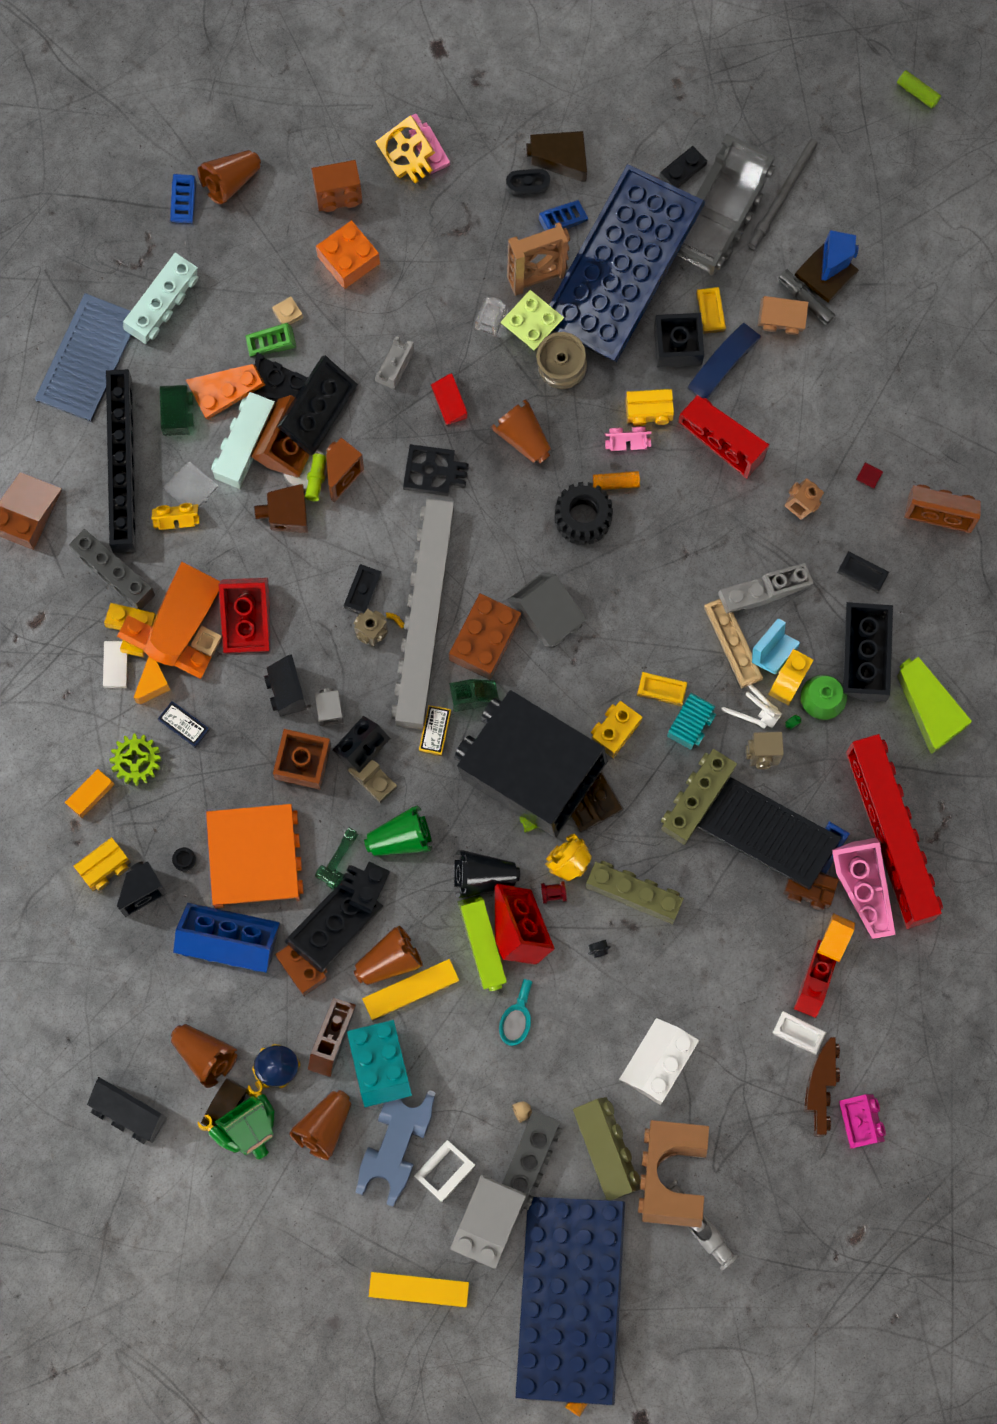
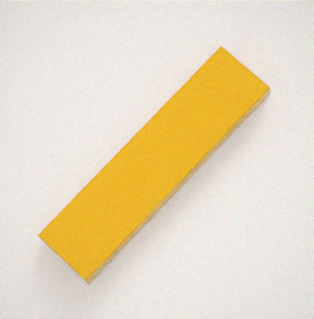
M450 959L370 994L362 998L371 1020L374 1021L459 982V979Z
M371 1272L368 1297L467 1307L469 1282Z

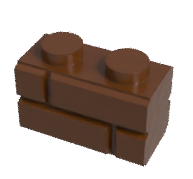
M820 873L812 888L808 890L788 878L783 894L788 895V900L796 903H801L802 900L811 903L810 907L817 910L829 909L839 879Z

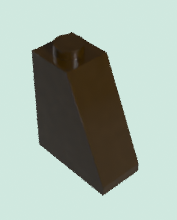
M583 131L530 135V143H526L527 157H531L533 166L581 182L586 181L587 164Z

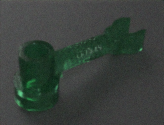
M350 827L346 830L338 849L327 867L321 865L315 874L317 879L325 882L326 886L332 890L340 884L344 876L336 868L358 836L357 831Z

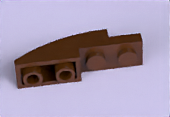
M830 1037L820 1050L807 1082L804 1112H814V1137H824L827 1135V1131L831 1130V1118L827 1116V1107H830L831 1095L830 1092H826V1088H834L836 1082H840V1068H836V1058L840 1056V1045L836 1044V1037Z

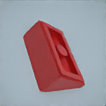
M448 374L432 383L431 388L446 426L467 419V410L453 374Z

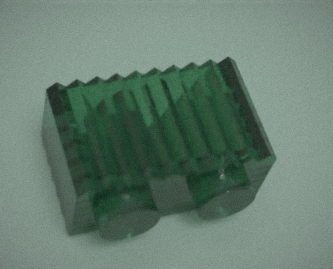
M187 385L160 386V418L163 436L189 435L190 427H194V414L190 413V406L194 405L193 392H189Z

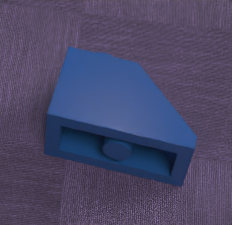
M830 230L824 242L821 280L826 281L850 265L852 259L857 257L859 245H856V235Z

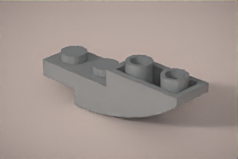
M803 563L764 574L762 578L721 589L718 594L727 614L741 609L746 611L803 590L814 583L806 564Z

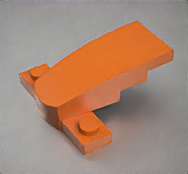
M181 562L158 609L152 627L127 615L117 637L142 649L156 662L168 666H176L201 679L211 657L188 646L217 596L221 581Z

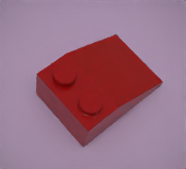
M268 578L222 579L219 583L223 653L270 651Z
M502 884L495 886V941L503 960L537 965L555 949L531 889Z

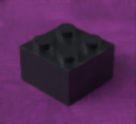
M701 313L656 315L654 331L657 367L702 365L704 344Z

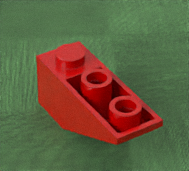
M819 939L794 1006V1010L815 1018L824 1003L837 962L817 953L822 942Z

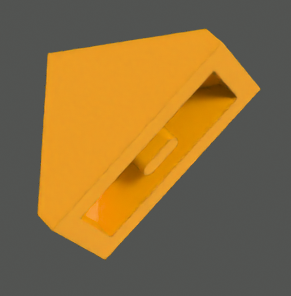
M149 656L133 697L138 704H143L170 691L158 663Z
M833 913L817 953L840 962L854 932L855 922Z

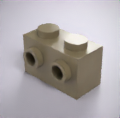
M782 732L753 733L751 740H748V745L745 747L746 759H750V766H756L757 769L771 768L770 766L779 765L784 755Z

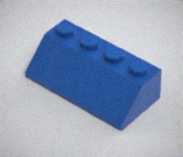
M187 903L175 931L173 953L267 973L272 960L280 922Z

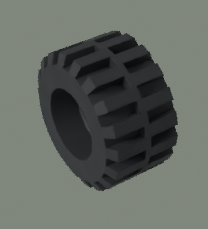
M578 482L577 487L572 484L569 485L568 491L564 489L561 492V497L558 496L555 506V523H557L558 532L562 531V537L565 539L569 537L571 543H575V540L580 541L579 545H584L585 541L593 544L594 539L599 541L602 539L603 534H607L612 521L613 508L611 499L608 500L606 491L602 493L600 486L597 485L594 488L593 483L588 482V486L583 485V482ZM584 504L591 506L596 511L597 517L590 522L582 523L576 521L571 516L570 511L575 506Z

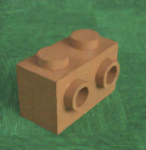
M763 296L760 302L758 326L763 327L764 331L776 332V329H783L787 334L798 335L799 332L805 329L809 302Z

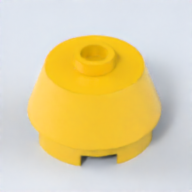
M575 834L566 837L567 843L565 842L560 846L557 845L547 856L546 860L548 862L545 863L549 868V873L566 881L580 877L587 870V865L592 859L583 838L579 839Z

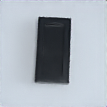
M848 551L837 573L879 593L889 571Z

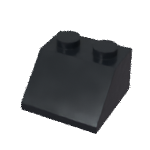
M292 654L268 666V675H265L264 679L267 689L272 688L274 697L270 698L273 711L278 710L279 716L282 717L307 710Z
M148 861L134 864L130 867L131 871L126 873L117 903L118 909L125 918L167 894Z

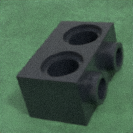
M362 716L332 750L344 764L360 773L391 738L377 723Z

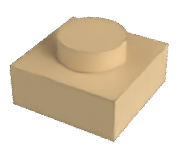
M292 297L272 307L274 314L281 324L288 323L291 325L303 318L302 312Z
M201 626L190 647L212 658L222 640V636Z

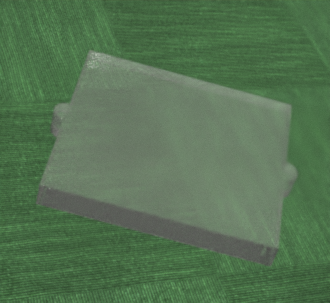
M188 461L178 472L173 473L174 476L163 487L180 504H198L199 508L204 502H208L207 498L218 488V485Z

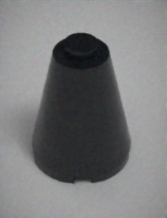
M458 850L456 852V855H460L459 860L454 861V887H459L460 891L455 892L457 898L495 891L497 884L515 886L516 881L520 880V868L516 867L515 862L465 850Z

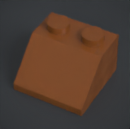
M342 437L337 442H332L326 450L330 497L334 503L364 470L362 454Z

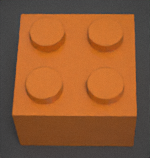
M352 220L316 245L317 257L344 289L380 264L379 252Z

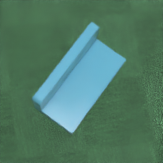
M777 619L753 647L752 663L773 674L779 672L792 650H797L800 645L799 641L785 634L786 622Z

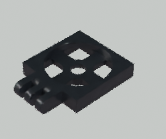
M410 444L403 490L448 496L450 485L466 486V481L458 478H467L468 473L459 469L468 470L469 464L454 461L455 450ZM427 453L424 462H412L417 456ZM436 454L444 458L448 467L437 466L435 462ZM426 466H432L433 472L428 474L424 469ZM410 472L421 473L423 476L422 485L415 484L412 481ZM436 475L445 476L446 480L439 487L431 486L433 477Z

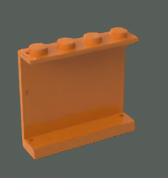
M292 804L206 811L212 905L215 909L224 908L226 904L292 898L300 901V894H304L303 880H298V871H302L301 857H297L296 848H300L299 833L295 834L294 825L298 824L297 810L293 811Z

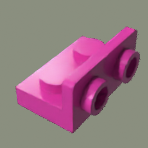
M865 1094L839 1101L850 1149L885 1141L886 1130L884 1124L880 1122L878 1112H880L879 1102L877 1098H874L873 1094Z

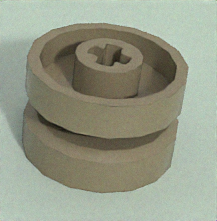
M566 332L552 333L543 339L536 353L539 374L543 381L557 389H568L579 384L585 377L587 370L585 347L581 340L573 334Z

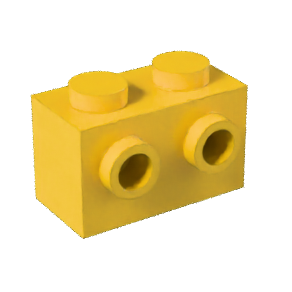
M619 701L616 706L612 704L605 713V716H607L602 724L598 722L591 731L593 735L592 740L605 747L606 753L613 759L641 724L643 718L622 701Z

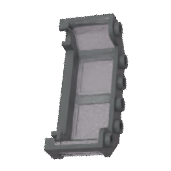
M726 134L723 139V146L720 152L717 153L715 162L696 197L704 200L705 205L676 255L708 271L712 276L717 270L722 268L725 260L728 261L734 250L731 248L734 241L739 242L744 232L741 228L744 223L749 224L754 213L751 210L754 205L758 206L763 197L761 191L767 178H771L776 168L773 165L775 156L730 134Z

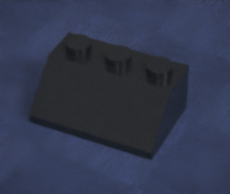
M100 1077L96 1080L87 1103L92 1108L90 1113L102 1120L105 1116L112 1119V1126L124 1132L125 1128L134 1132L132 1138L145 1144L146 1140L153 1143L167 1119L160 1112Z

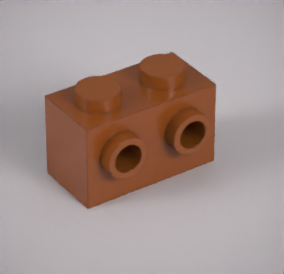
M289 945L275 954L303 996L327 981L324 975L328 972L327 969L322 973L319 972Z

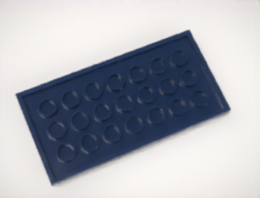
M627 164L549 306L564 317L553 331L571 333L579 338L585 347L617 363L704 207V200Z
M549 1197L533 1198L529 1210H527L515 1398L602 1405L615 1404L625 1218L624 1201Z

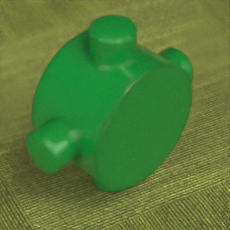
M797 715L792 716L785 722V726L790 730L796 728L802 723L801 717Z

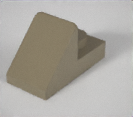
M371 760L360 773L352 768L348 769V772L379 803L397 788V785L380 769V765L374 760Z

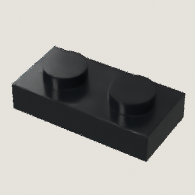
M691 146L660 172V177L666 183L679 188L705 167L708 160L694 146Z
M360 564L343 605L344 608L364 614L370 606L382 571Z

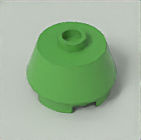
M816 675L810 678L801 690L800 698L803 708L810 716L816 719H832L838 716L846 706L847 695L843 694V684L830 675Z

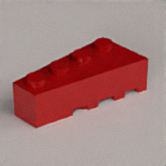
M697 395L680 413L678 422L746 479L765 460L770 444L714 407L706 398H701Z

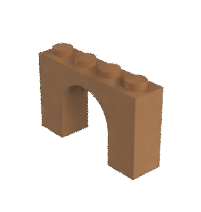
M651 1120L650 1129L645 1128L644 1143H648V1152L643 1151L642 1166L647 1167L646 1175L641 1174L640 1189L645 1191L644 1198H639L638 1213H643L642 1222L701 1228L704 1196L670 1191L660 1182L657 1169L665 1159L675 1155L706 1158L709 1126Z

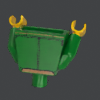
M256 1081L255 1086L258 1088V1091H252L248 1085L247 1094L250 1098L216 1120L215 1124L217 1126L212 1125V1119L209 1115H204L210 1122L208 1126H202L200 1122L197 1123L200 1130L209 1131L208 1135L220 1147L233 1153L240 1151L244 1155L253 1152L256 1159H261L269 1153L264 1143L273 1137L272 1128L274 1126L275 1110L266 1095L261 1093L263 1088L261 1082Z

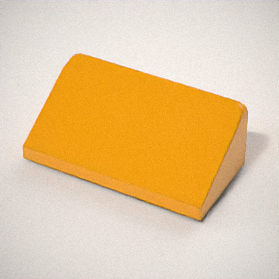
M97 769L65 801V804L82 819L115 784Z

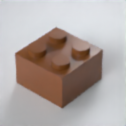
M356 160L311 168L319 211L331 212L336 210V208H353L358 204H362L361 184Z
M284 729L273 770L274 779L320 790L331 749L330 739Z

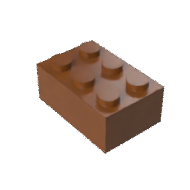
M479 593L449 652V661L491 680L521 621V612Z

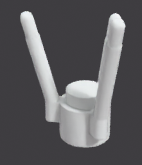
M753 685L748 687L759 699L749 692L746 693V696L762 709L758 715L761 720L726 707L721 708L723 712L755 723L763 729L767 725L773 728L782 715L778 708Z

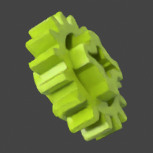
M135 733L130 740L127 736H124L125 742L117 741L118 749H111L115 757L109 758V761L112 764H116L111 769L113 772H118L117 778L119 780L125 777L124 782L126 784L133 780L134 784L138 786L141 779L146 784L148 783L146 777L155 778L153 770H160V766L156 764V762L162 761L161 756L156 755L160 750L158 747H153L155 743L152 739L146 742L147 738L145 735L138 739ZM140 746L148 749L150 754L142 752ZM138 755L140 759L137 760L136 764H133L131 760H134L135 756ZM121 766L129 767L131 774L124 771Z

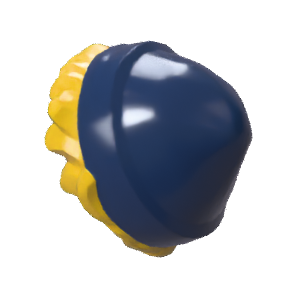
M273 1044L270 1047L260 1049L254 1060L252 1071L258 1082L262 1083L264 1088H284L295 1078L300 1062L291 1049Z

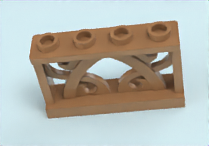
M560 222L555 223V228L518 240L517 236L508 239L507 278L515 296L522 294L523 289L558 276L560 279L565 277V272L568 269L566 261L569 260L567 251H569L568 242L570 241V236L567 229L562 228ZM538 254L547 255L536 264L530 262Z

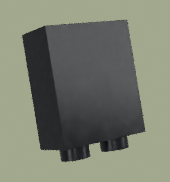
M510 690L503 701L495 697L488 703L481 717V721L486 725L476 739L470 735L463 739L456 750L454 758L459 761L457 767L464 781L556 838L608 763L605 747Z

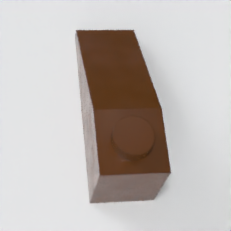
M333 997L311 1051L308 1070L331 1077L356 1007L355 1004Z

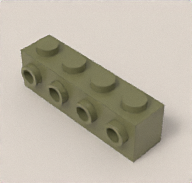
M715 749L710 754L705 752L698 763L701 765V768L697 773L693 771L686 781V784L689 785L685 792L680 790L673 801L676 806L672 812L667 810L660 821L663 823L661 830L683 845L687 843L736 768L737 763Z
M595 861L585 888L673 925L684 899L680 897L679 892L669 888L665 891L658 888V884L648 879L641 881L635 878L636 875L630 871L623 870L620 872L613 869L614 865L606 861H601L600 863Z
M607 1097L574 1108L573 1112L606 1200L612 1201L641 1190L640 1176L634 1170L631 1163L632 1156L630 1150L625 1147L623 1142V1131L614 1118L612 1103L608 1101Z

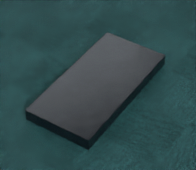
M326 355L322 356L277 427L306 453L314 455L358 384Z
M338 885L287 937L285 943L322 973L382 910L383 905L380 902L376 901L371 914L350 905L353 894L341 889Z

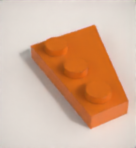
M253 364L186 380L204 417L208 420L247 397L249 392L253 393L265 386L256 366Z

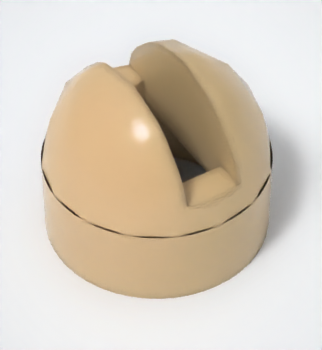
M522 1101L512 1105L519 1123L530 1118L532 1109L527 1102Z

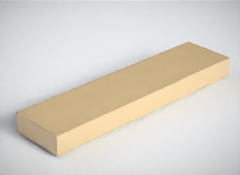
M721 599L705 604L704 609L741 689L762 681L763 676L759 667L752 663V652L734 613L726 614Z

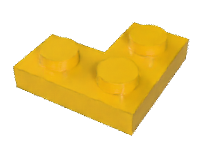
M110 603L104 625L107 628L120 630L127 615L152 627L156 614ZM122 640L120 647L122 653L144 657L145 652L142 649Z

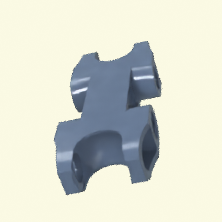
M429 1090L423 1103L415 1108L404 1105L402 1099L384 1103L378 1122L389 1126L380 1150L378 1151L370 1147L366 1150L359 1170L357 1194L363 1196L369 1182L374 1178H384L390 1184L387 1205L394 1207L398 1197L408 1183L414 1166L413 1163L403 1160L412 1134L424 1138L432 1118V1107L436 1092Z

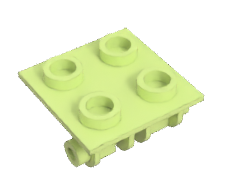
M529 290L500 323L535 351L543 339L558 326L564 317L533 291Z

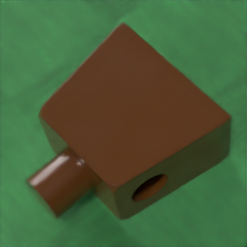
M303 484L268 492V505L254 506L255 519L269 518L271 530L308 533Z

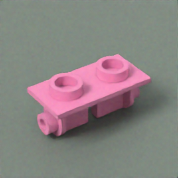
M645 426L632 427V431L623 432V428H609V433H604L605 436H609V440H605V449H610V451L626 450V442L630 441V450H645L647 447H651V438L646 436V434H651V431L646 430Z

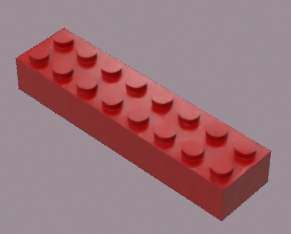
M880 734L853 741L846 751V755L874 836L880 842L882 859L907 929L935 921L942 914L943 904L940 897L935 895L933 889L935 887L934 878L931 873L928 874L925 866L927 864L924 851L919 849L917 843L919 842L918 832L915 828L912 829L910 809L908 806H904L902 797H904L903 789L900 784L896 783L894 777L896 775L895 766L892 761L889 762L886 754L888 753L887 743L884 739L881 740Z

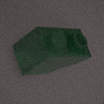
M469 679L449 683L454 712L486 707L493 698L499 699L494 680Z

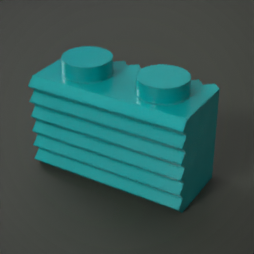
M690 693L669 729L667 737L692 750L694 744L699 746L705 736L702 730L705 725L710 726L716 717V714L713 713L715 706Z

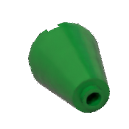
M418 805L413 806L367 833V839H364L367 852H372L374 856L431 851L432 846H428V842H431L432 838L425 816L420 817L418 811H421V808Z

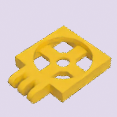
M411 115L375 141L399 179L408 173L416 184L419 182L418 177L415 175L417 172L422 179L426 176L422 168L425 167L428 173L433 171L427 159L435 151ZM406 128L416 130L417 134L407 139L402 131ZM395 138L398 143L397 149L389 154L387 150L388 141ZM422 142V149L417 157L414 153L415 146ZM408 143L409 150L404 152L402 146ZM403 156L407 157L410 164L397 165L395 161Z

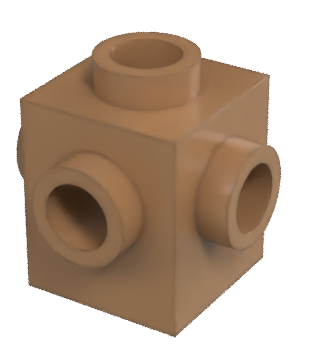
M806 478L800 484L796 482L788 492L790 497L784 506L802 520L819 508L822 503L820 498L824 492L814 482Z

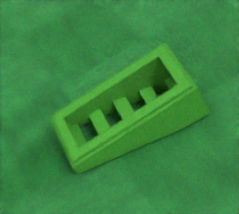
M288 323L245 335L250 357H256L257 353L266 355L296 348L293 329ZM282 334H285L286 341H283ZM275 335L277 337L278 342L276 344H274L273 336ZM265 337H267L269 346H265ZM255 339L259 341V349H256Z

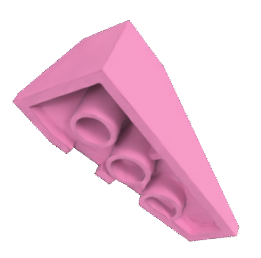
M871 838L854 841L833 849L836 874L871 938L896 935L878 839Z

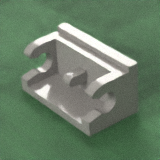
M396 336L374 381L395 390L414 353V342L408 340L405 344L400 341V337Z

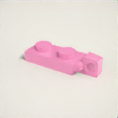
M417 114L412 115L435 151L427 159L433 169L430 175L450 166V161L431 127L428 126L427 122L422 124ZM409 130L410 138L417 134L416 130ZM422 142L415 146L418 154L421 152Z

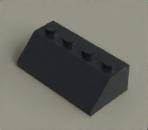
M846 602L843 694L862 701L886 702L890 697L893 605Z

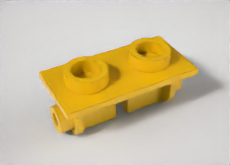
M183 503L175 507L161 505L152 509L151 519L153 520V527L158 528V530L174 529V520H178L179 528L195 527L196 524H200L198 504Z

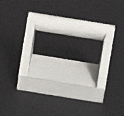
M446 1140L414 1177L443 1203L475 1168V1164ZM451 1150L464 1164L437 1191L425 1178Z

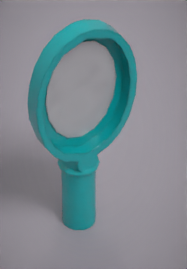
M523 980L516 1004L507 1008L500 1019L499 1035L506 1045L515 1046L520 1044L529 1033L531 1016L525 1006L533 981Z

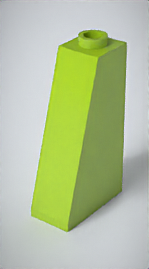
M919 657L913 661L909 658L899 666L901 670L897 678L928 750L933 754L966 729L972 721Z
M477 895L457 901L483 989L488 988L489 991L501 989L502 984L507 983L484 899Z

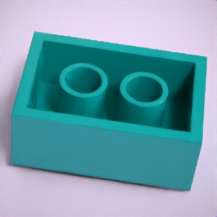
M394 1020L347 1031L364 1107L412 1096Z

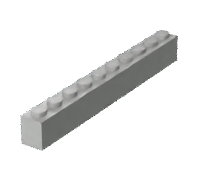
M427 499L426 506H421L420 520L424 521L423 528H418L417 541L420 542V549H415L414 563L417 564L416 572L412 571L410 585H414L413 594L409 593L407 607H411L410 616L406 615L404 629H407L408 633L407 638H402L401 651L405 652L404 660H399L398 674H402L401 683L396 682L395 696H399L398 704L393 705L391 716L392 719H395L396 726L424 728L453 522L454 502Z

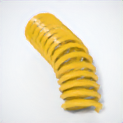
M386 612V618L393 619L401 629L404 627L405 623L399 616Z

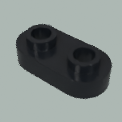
M544 169L516 170L510 172L506 178L507 190L515 195L542 193L550 186V175ZM542 181L543 183L541 185H537L535 182ZM518 182L521 185L516 187L513 184Z

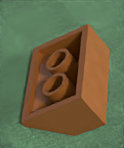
M289 395L277 400L251 457L268 469L298 478L310 455L277 427L295 399L294 396Z
M913 485L909 492L904 518L972 533L980 519L981 501L975 500L970 495L958 496L948 490L937 491L930 489L926 485Z

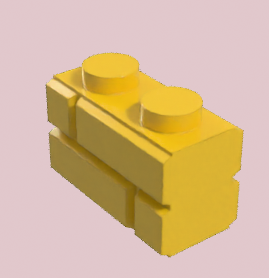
M672 389L626 392L627 424L633 423V426H644L646 422H655L657 425H665L669 421H673Z
M111 837L76 863L74 868L92 891L95 889L100 891L110 883L109 879L115 874L120 876L129 869L127 865L131 862Z

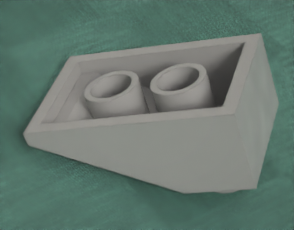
M481 1175L450 1249L496 1269L527 1194Z

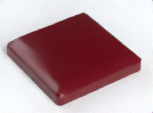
M865 462L856 480L874 489L883 471Z

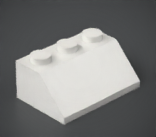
M656 1018L619 1080L661 1105L699 1040L679 1027Z

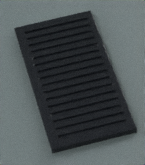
M732 777L729 778L702 821L698 824V828L808 890L812 888L816 878L832 855V850L837 847L841 840V837Z

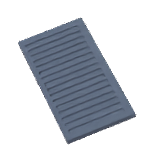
M84 293L36 394L35 400L91 422L106 391V370H116L132 336L123 328V321L131 311Z

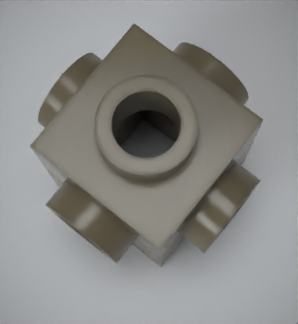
M367 609L364 614L360 613L354 621L356 638L364 644L369 643L375 647L378 642L383 641L388 633L386 617L376 610L372 612ZM369 623L374 625L373 627H367Z

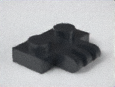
M368 862L364 871L349 865L346 870L348 873H345L343 876L345 881H341L339 887L353 894L350 905L371 914L390 871L371 862Z

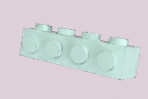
M174 253L123 321L124 330L145 344L150 339L154 340L160 331L159 326L163 321L166 323L173 313L171 310L176 304L180 305L186 296L185 291L188 287L192 288L199 278L197 276V267L177 253Z

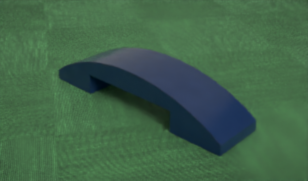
M741 324L704 364L687 389L696 396L708 399L743 355L748 353L759 341L761 335L747 324Z

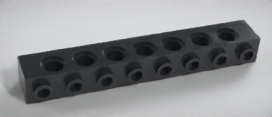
M129 369L106 370L109 545L113 553L136 552L132 377Z

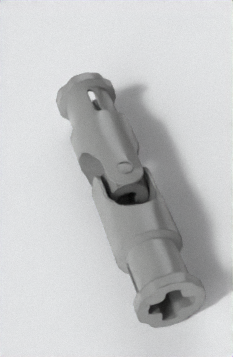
M676 1179L666 1187L670 1191L685 1194L677 1185L678 1181ZM703 1215L701 1228L689 1227L692 1234L708 1254L712 1253L721 1264L720 1268L722 1271L739 1257L738 1254H734L725 1244L724 1237L706 1216ZM708 1224L711 1228L712 1236L704 1239L697 1233L702 1231Z

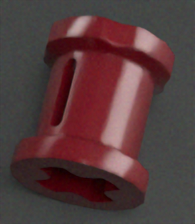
M565 881L552 885L541 883L543 904L556 900L567 902Z

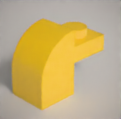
M793 649L768 695L789 706L814 660Z

